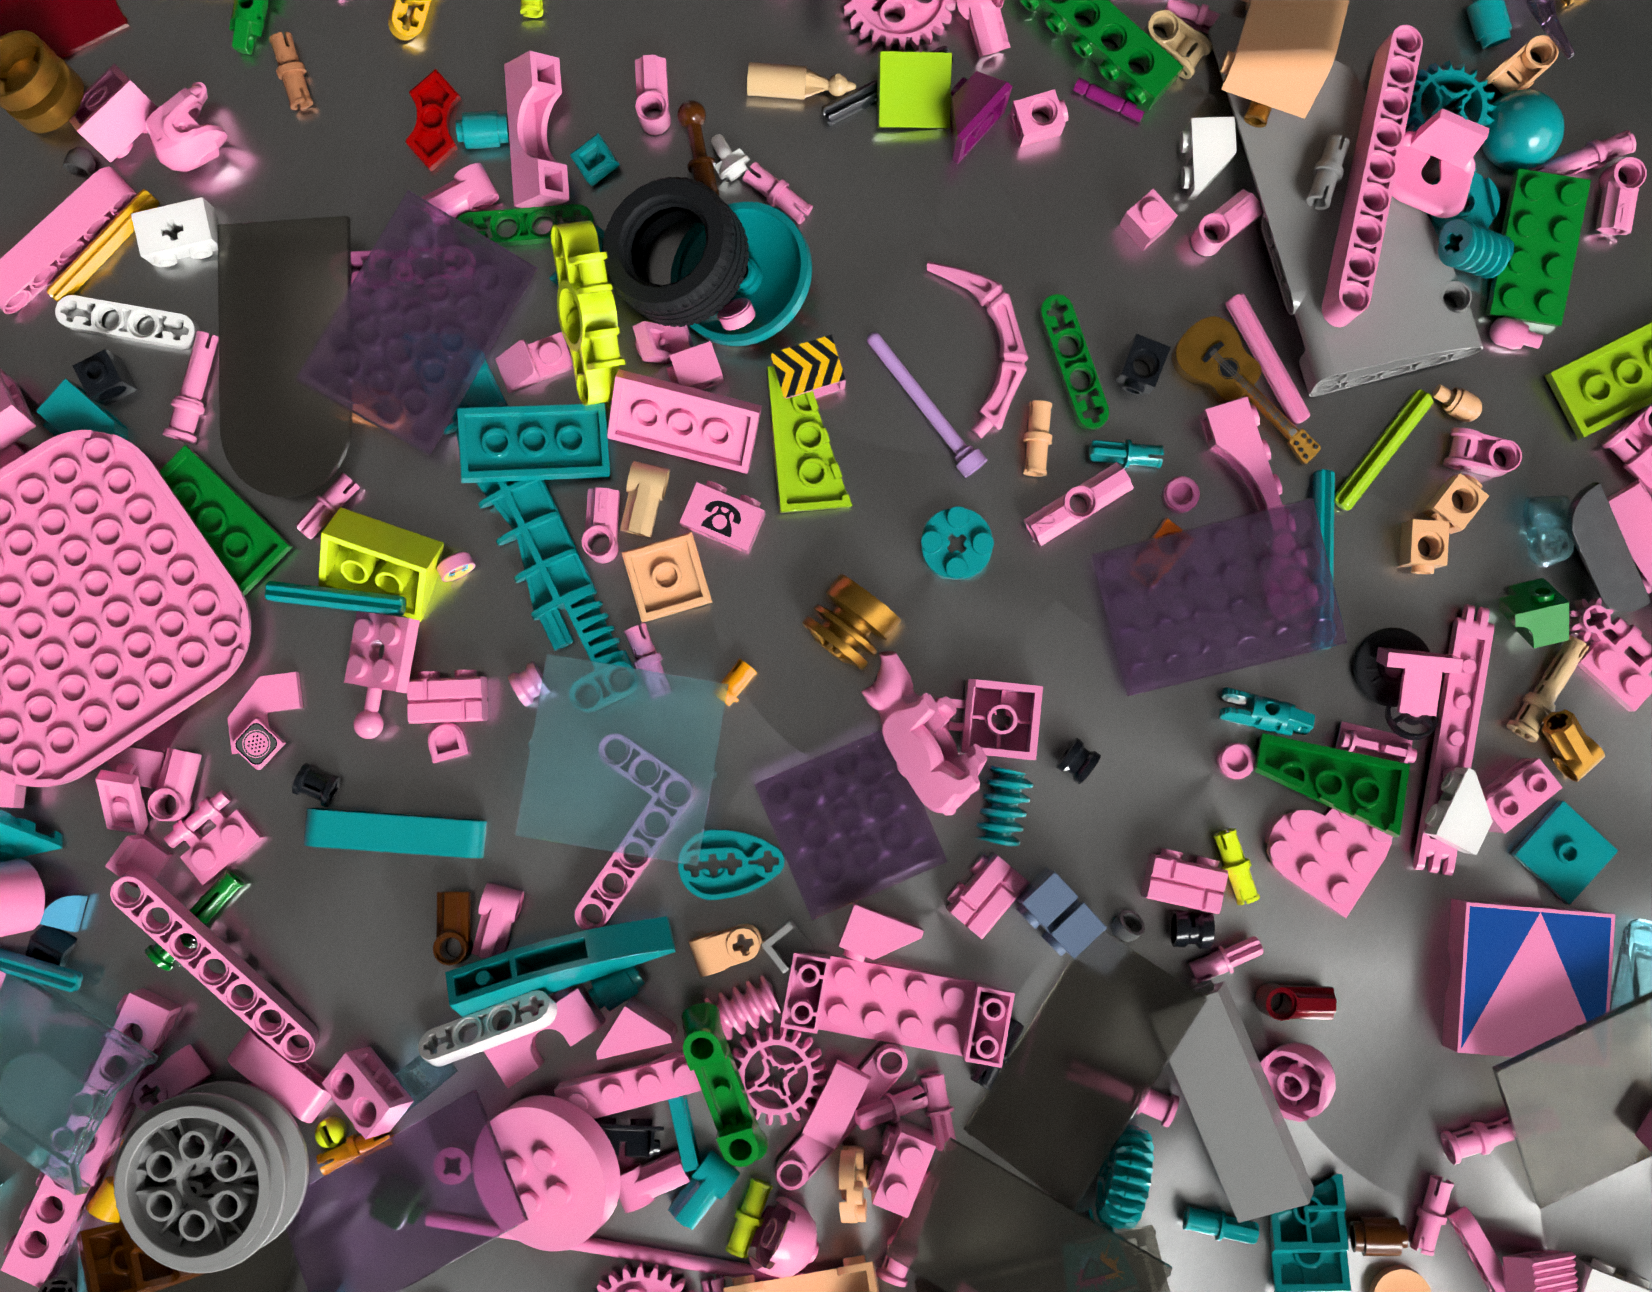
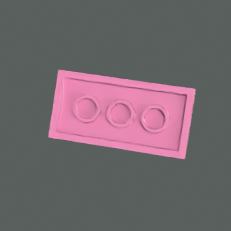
M619 369L615 376L607 436L608 439L747 474L751 465L762 405Z

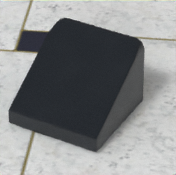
M43 925L30 937L25 956L64 967L75 948L77 938L61 929Z

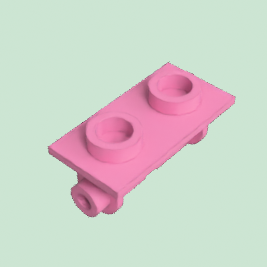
M1341 721L1336 749L1406 764L1408 762L1414 763L1417 757V749L1412 748L1413 740L1402 738L1394 733Z

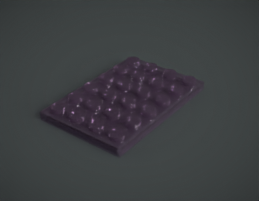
M407 190L298 373L296 381L430 456L538 268Z
M1313 498L1091 554L1127 696L1348 643Z

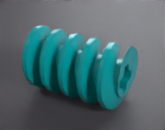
M1462 219L1451 220L1445 223L1440 231L1438 255L1441 262L1451 268L1462 270L1484 279L1494 278L1506 268L1514 253V242L1510 237Z
M990 766V771L999 777L987 780L986 784L993 788L995 793L984 794L983 799L992 804V807L980 809V814L989 820L988 822L977 823L976 827L983 831L985 836L974 838L1010 847L1019 846L1020 840L1011 834L1012 832L1023 831L1024 826L1016 822L1015 818L1026 817L1027 812L1020 808L1018 804L1030 802V797L1021 791L1022 789L1033 788L1034 783L1025 778V775H1027L1025 773Z

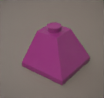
M976 71L968 80L965 77L960 79L952 89L951 95L953 97L950 111L952 160L957 164L1005 113L1013 87L1007 81Z

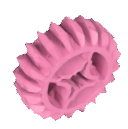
M772 1023L766 1024V1036H762L758 1028L752 1029L754 1042L748 1037L742 1036L740 1043L745 1051L733 1048L731 1053L735 1059L740 1061L735 1062L750 1104L755 1108L753 1112L756 1120L759 1119L761 1112L767 1114L766 1125H772L773 1115H779L781 1125H786L787 1113L791 1112L793 1118L799 1121L801 1119V1112L798 1107L801 1106L807 1112L813 1110V1105L808 1097L814 1100H818L821 1092L814 1088V1086H824L826 1078L815 1074L825 1071L826 1063L814 1062V1060L822 1055V1051L820 1048L808 1051V1048L811 1047L814 1041L811 1036L805 1038L801 1043L798 1040L802 1031L794 1030L791 1037L786 1035L788 1028L780 1027V1034H774ZM769 1046H785L794 1050L799 1056L781 1059L776 1056L773 1049H770ZM759 1051L764 1069L755 1076V1079L748 1082L746 1077L747 1063ZM770 1063L773 1067L778 1066V1071L780 1068L785 1070L782 1079L783 1086L780 1081L776 1082L775 1078L773 1081L769 1079ZM806 1066L808 1072L807 1081L803 1089L794 1097L789 1080L794 1074L798 1073V1069ZM773 1090L784 1102L764 1100L755 1091Z

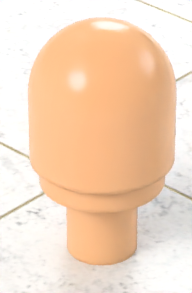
M1439 384L1432 393L1433 398L1443 403L1442 409L1459 421H1474L1482 412L1481 400L1464 388L1455 387L1450 390Z

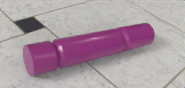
M1080 77L1074 86V92L1081 95L1085 94V97L1116 112H1121L1122 115L1139 123L1145 113L1137 109L1136 104L1128 100L1125 101L1124 98L1095 84H1089L1088 81Z

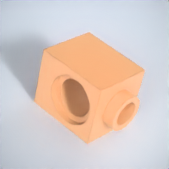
M1459 473L1445 481L1422 513L1431 520L1450 521L1449 534L1464 530L1489 495L1481 489L1482 484L1470 475ZM1453 493L1459 494L1463 499L1461 510L1457 509L1452 503Z
M1411 519L1401 523L1399 566L1411 567V573L1434 574V569L1447 566L1450 521ZM1420 539L1425 540L1429 544L1430 552L1427 557L1423 556L1418 550Z

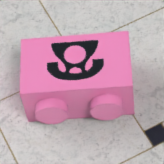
M709 480L706 485L696 482L679 522L681 526L749 555L766 515L765 510L759 508L761 502L742 494L739 499L726 494L727 488Z

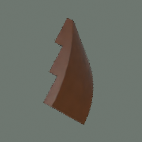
M121 1219L119 1223L79 1231L76 1236L87 1292H155L205 1274L178 1271L157 1262L138 1247L125 1229Z

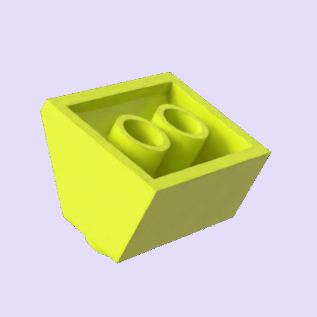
M340 507L321 533L318 586L403 596L406 598V610L402 616L420 620L421 622L439 576L436 568L442 561L444 542Z

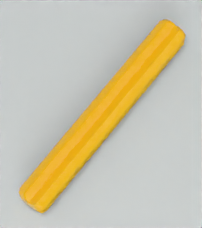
M141 190L47 288L48 294L57 302L65 296L73 295L135 231L131 214L157 208L159 201L149 191Z

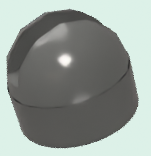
M75 147L67 153L63 162V168L75 176L88 179L94 173L96 160L90 150L84 147Z
M1131 910L1122 911L1112 923L1113 935L1118 936L1120 941L1124 943L1135 941L1145 931L1143 920Z

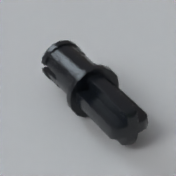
M1013 1018L1010 1019L1002 1068L1006 1061L1010 1063L1011 1059L1008 1057L1024 1029V1026ZM979 1064L970 1079L991 1091L1002 1068Z

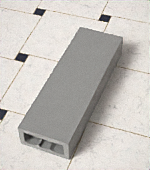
M1208 980L1191 988L1192 992L1179 996L1178 992L1174 991L1157 999L1158 1003L1149 1015L1238 1223L1308 1205L1313 1195L1314 1187L1226 982L1223 981L1213 985L1212 980Z

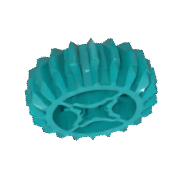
M1450 60L1444 62L1440 67L1436 62L1430 64L1426 71L1424 69L1417 71L1405 130L1407 132L1417 131L1421 125L1442 108L1447 110L1452 106L1455 107L1450 112L1467 120L1468 117L1464 112L1465 104L1469 110V120L1483 126H1488L1495 121L1487 115L1497 108V106L1488 103L1494 98L1495 92L1484 91L1483 88L1487 85L1488 79L1481 80L1480 82L1475 79L1478 69L1472 70L1467 74L1465 73L1464 63L1458 64L1455 69H1453ZM1421 98L1425 100L1423 105L1427 110L1426 119H1424L1421 111Z
M1118 1124L1111 1129L1107 1136L1096 1181L1095 1207L1100 1222L1109 1224V1227L1118 1229L1134 1228L1141 1219L1142 1212L1145 1210V1203L1147 1198H1149V1188L1152 1184L1151 1176L1154 1160L1153 1139L1148 1130L1140 1129L1136 1125Z

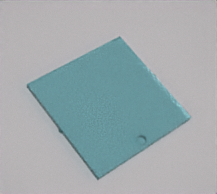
M547 654L533 737L528 742L530 754L515 836L698 866L712 779H715L717 776L714 767L729 684Z

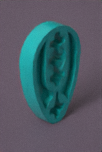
M708 829L695 834L685 843L679 855L678 871L681 881L692 894L706 900H719L746 894L765 885L781 873L785 857L779 847L761 837L730 829ZM767 850L771 851L772 857L779 858V863L773 865L772 871H766L765 866L762 864L749 863V861H755L758 858L764 857V851ZM728 853H734L735 859L742 860V866L736 868V873H729L728 867H720L717 874L713 875L709 868H702L699 870V875L694 876L691 869L685 868V863L691 861L692 855H697L700 862L708 861L710 854H716L717 860L723 861L728 858Z

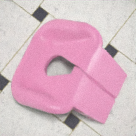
M1442 108L1421 125L1417 131L1405 132L1392 196L1404 204L1435 217L1451 218L1458 215L1466 204L1475 172L1473 156L1487 139L1490 128L1468 119L1465 120L1464 117ZM1430 156L1439 159L1440 181L1435 185L1425 182L1421 175V170Z

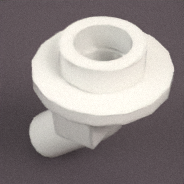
M717 134L712 137L711 144L721 160L715 165L719 178L722 180L728 177L732 182L748 170L745 164L748 163L750 158L740 148L732 152L723 135Z

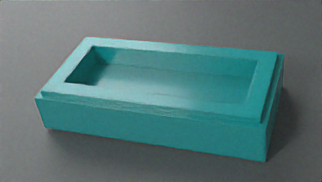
M687 1095L668 1099L684 1172L697 1170L701 1159Z

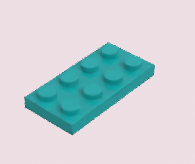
M605 403L587 406L583 404L457 408L461 483L610 477Z

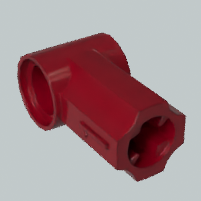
M1266 983L1258 989L1255 996L1256 1006L1259 1011L1280 1021L1289 1019L1333 1020L1336 1012L1337 999L1334 994V988L1329 986H1294ZM1281 993L1283 1003L1279 1009L1273 1011L1270 1004L1271 999L1275 994Z

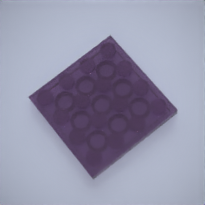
M882 730L754 784L812 920L948 862L924 805L906 777L898 771L896 761L884 740Z

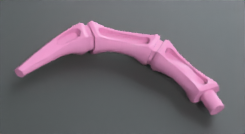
M928 261L927 271L943 277L975 295L979 304L987 308L986 311L994 321L999 335V358L1001 362L998 365L993 387L979 409V413L983 417L971 428L979 438H982L992 427L997 430L1002 428L1011 401L1027 371L1025 362L1028 360V355L1018 327L1010 294L1003 291L1002 284L993 279L966 269Z

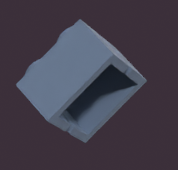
M1047 867L1031 880L1016 898L1020 903L1016 910L1035 929L1039 925L1044 928L1046 932L1041 937L1060 956L1068 953L1075 959L1107 929L1084 902L1080 903L1077 900L1078 896L1057 873Z

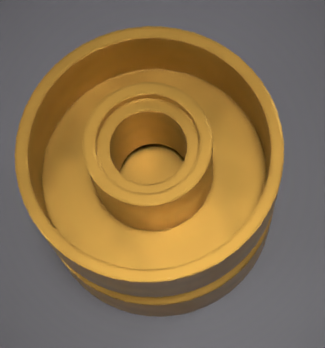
M18 30L1 36L0 107L5 109L24 128L34 133L50 132L68 122L78 110L83 99L84 85L81 77L33 32Z

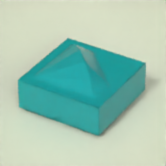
M599 133L570 154L576 166L591 186L620 166V163Z

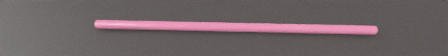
M430 1210L428 1214V1226L517 1240L508 1234L496 1221ZM593 1237L570 1249L735 1278L754 1275L755 1281L758 1282L780 1278L757 1271L752 1268L751 1264Z

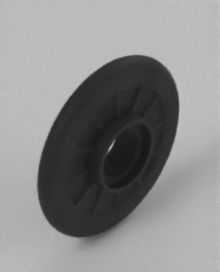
M1384 628L1375 631L1360 644L1355 654L1353 670L1360 690L1370 700L1382 706H1386L1389 700L1400 692L1402 673L1396 678L1387 675L1384 665L1376 662L1378 647L1430 652L1420 637L1402 628ZM1398 700L1394 701L1391 707H1398Z

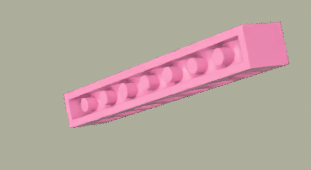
M145 988L135 990L122 997L115 1011V1014L118 1015L115 1025L105 1033L100 1042L99 1048L102 1049V1053L97 1063L94 1062L85 1074L83 1082L87 1085L82 1096L75 1099L68 1111L67 1117L71 1118L66 1130L62 1131L53 1143L51 1151L55 1154L50 1165H46L36 1180L35 1186L39 1187L34 1199H31L21 1212L19 1220L23 1223L18 1234H14L4 1249L3 1255L6 1256L1 1271L38 1288L46 1281L58 1277L88 1212L86 1205L99 1188L135 1111L136 1104L133 1100L135 1086L153 1072L183 1007L182 1005ZM134 1023L139 1025L143 1031L141 1041L137 1040L132 1034ZM117 1058H121L126 1063V1074H122L117 1070ZM101 1092L109 1096L111 1100L110 1108L102 1105L100 1100ZM85 1127L90 1128L94 1132V1143L85 1137ZM69 1161L78 1167V1177L70 1172ZM53 1196L61 1200L63 1205L62 1211L55 1208ZM37 1231L45 1235L46 1245L39 1242Z

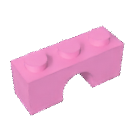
M583 984L575 989L569 987L557 991L551 996L558 1008L555 1020L549 1026L484 1050V1053L507 1088H510L540 1068L545 1062L536 1046V1038L540 1031L553 1029L560 1032L571 1047L605 1023L606 1019L593 1002ZM508 1025L503 1027L499 1031L506 1029Z

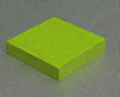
M878 52L877 128H950L952 53Z

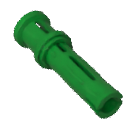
M225 870L223 875L200 897L189 911L206 925L238 889L243 887L244 882L232 871ZM181 934L180 939L185 947L192 948L197 943V939L192 934ZM158 943L149 945L145 949L148 958L160 968L171 971L175 966V959Z

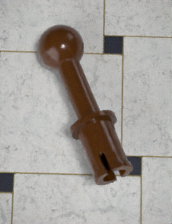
M689 100L681 104L677 113L679 123L688 131L693 159L687 164V168L693 174L694 180L704 183V185H707L719 195L714 174L716 161L714 158L707 156L701 128L706 119V111L699 102Z

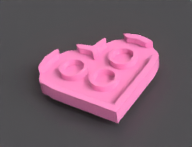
M1328 807L1323 814L1312 810H1293L1287 814L1280 815L1270 825L1265 843H1267V854L1271 861L1270 865L1282 877L1340 916L1347 918L1385 860L1393 837Z

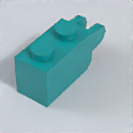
M66 378L36 410L46 420L43 426L54 436L77 430H92L93 432L114 434L125 440L129 438L128 427L102 404L89 399L83 387Z

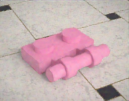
M1618 617L1611 623L1615 626L1611 630L1618 635L1617 638L1611 642L1604 636L1603 641H1593L1577 666L1628 712H1635L1652 693V678L1648 675L1652 671V645L1641 636L1642 631L1634 624L1629 625L1621 617ZM1629 646L1643 657L1638 664L1624 654V651Z
M223 790L212 798H205L198 804L199 809L187 819L182 818L173 825L174 830L164 837L165 842L171 848H175L183 840L188 843L191 848L181 855L180 858L202 885L210 883L264 838L242 809H238L227 816L222 808L231 801V798ZM211 819L216 827L202 837L197 829L207 820Z

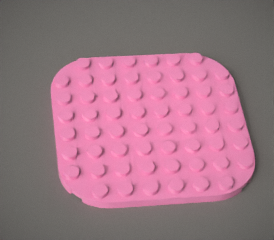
M92 430L71 431L52 437L0 469V778L11 783L30 787L59 786L88 774L224 684L242 663L251 638V615L242 590L153 462L138 447L124 438L114 434L93 432Z

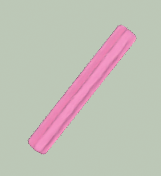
M1241 293L1233 296L1226 302V307L1251 353L1259 362L1262 372L1287 418L1294 425L1305 421L1310 417V412L1245 294Z

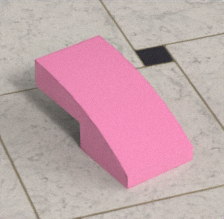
M837 1059L822 1088L820 1097L804 1125L802 1133L836 1149L856 1111L871 1076Z

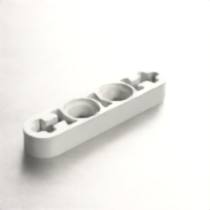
M76 295L63 297L55 308L57 320L71 330L181 350L192 348L196 331H200L198 324L194 320L180 313ZM78 308L85 313L91 314V320L81 316H75L73 319L68 316V312ZM116 310L119 315L118 324L111 329L104 328L102 324L103 315L107 311ZM145 316H151L155 322L153 331L147 335L139 334L137 330L139 320ZM165 325L175 329H181L183 325L189 329L188 335H181L179 340V337L175 334L165 331Z
M540 990L528 992L427 1031L419 1041V1055L433 1066L439 1067L549 1026L555 1020L558 1007L556 1002L545 992ZM543 1004L544 1006L540 1007L538 1010V1005ZM506 1014H511L512 1021L506 1029L498 1031L497 1024L500 1018ZM477 1026L478 1034L476 1038L470 1043H464V1035L468 1029Z

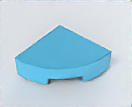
M70 895L55 900L44 910L40 924L70 932L79 931L88 895Z

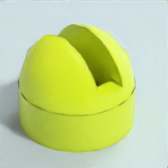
M336 1116L325 1118L315 1129V1140L324 1148L337 1147L347 1136L345 1122ZM326 1125L328 1133L333 1142H329L326 1133L323 1129V1126Z

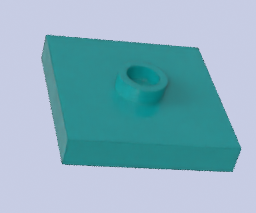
M1558 801L1515 848L1511 855L1564 904L1571 905L1614 857L1618 850L1565 801Z

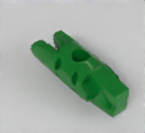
M234 0L229 30L234 31L232 47L237 52L252 55L257 36L262 37L268 0Z

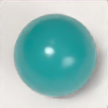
M1534 89L1514 90L1503 94L1492 103L1497 108L1487 115L1495 121L1485 126L1490 128L1489 134L1481 145L1483 153L1491 163L1503 170L1514 172V170L1519 168L1529 169L1542 165L1555 155L1563 140L1565 124L1560 107L1550 96Z

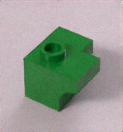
M1539 578L1509 585L1508 596L1499 598V611L1517 627V632L1533 648L1569 640V601L1546 579Z

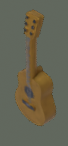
M1217 316L1206 317L1191 326L1180 338L1173 349L1172 363L1176 372L1183 379L1207 389L1220 404L1238 400L1241 397H1248V400L1289 440L1287 444L1301 464L1308 463L1321 450V446L1303 428L1299 430L1254 385L1261 376V366L1255 358L1251 357L1244 350L1239 334L1230 322Z

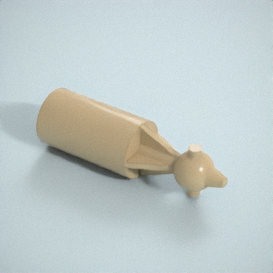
M749 62L747 96L805 100V97L826 90L836 97L843 96L848 91L856 90V84L848 81L841 74H835L827 79L807 69V66Z

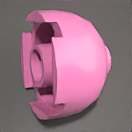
M1296 1042L1283 1044L1274 1049L1260 1063L1285 1119L1298 1122L1307 1121L1310 1117L1318 1116L1329 1105L1336 1090L1335 1072L1330 1061L1318 1049L1311 1045Z
M778 1197L775 1200L779 1204L775 1208L768 1206L762 1214L764 1218L762 1227H757L751 1243L752 1247L757 1248L756 1259L749 1256V1262L752 1268L757 1271L783 1278L795 1275L804 1269L808 1263H812L818 1254L819 1243L817 1242L816 1222L808 1210L786 1197Z

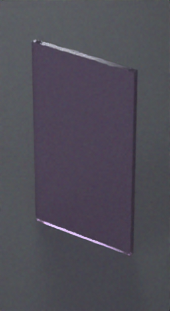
M473 1090L308 1185L303 1203L286 1230L308 1292H400L529 1219L477 1090Z

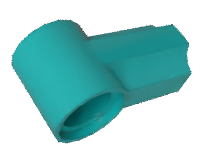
M710 1149L700 1161L697 1170L692 1172L690 1182L673 1200L668 1211L681 1225L693 1230L717 1199L721 1200L739 1177L740 1172Z

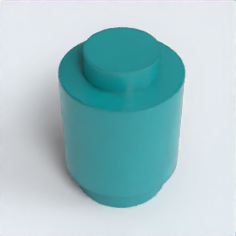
M1472 0L1473 4L1468 6L1466 11L1475 40L1481 43L1482 49H1489L1510 40V30L1513 27L1505 1Z
M497 110L462 112V120H456L458 142H464L466 149L501 147V143H510L507 113L498 114Z
M632 966L590 980L593 988L589 989L588 993L598 1009L605 1006L610 1012L640 992L639 988L646 983L636 966Z

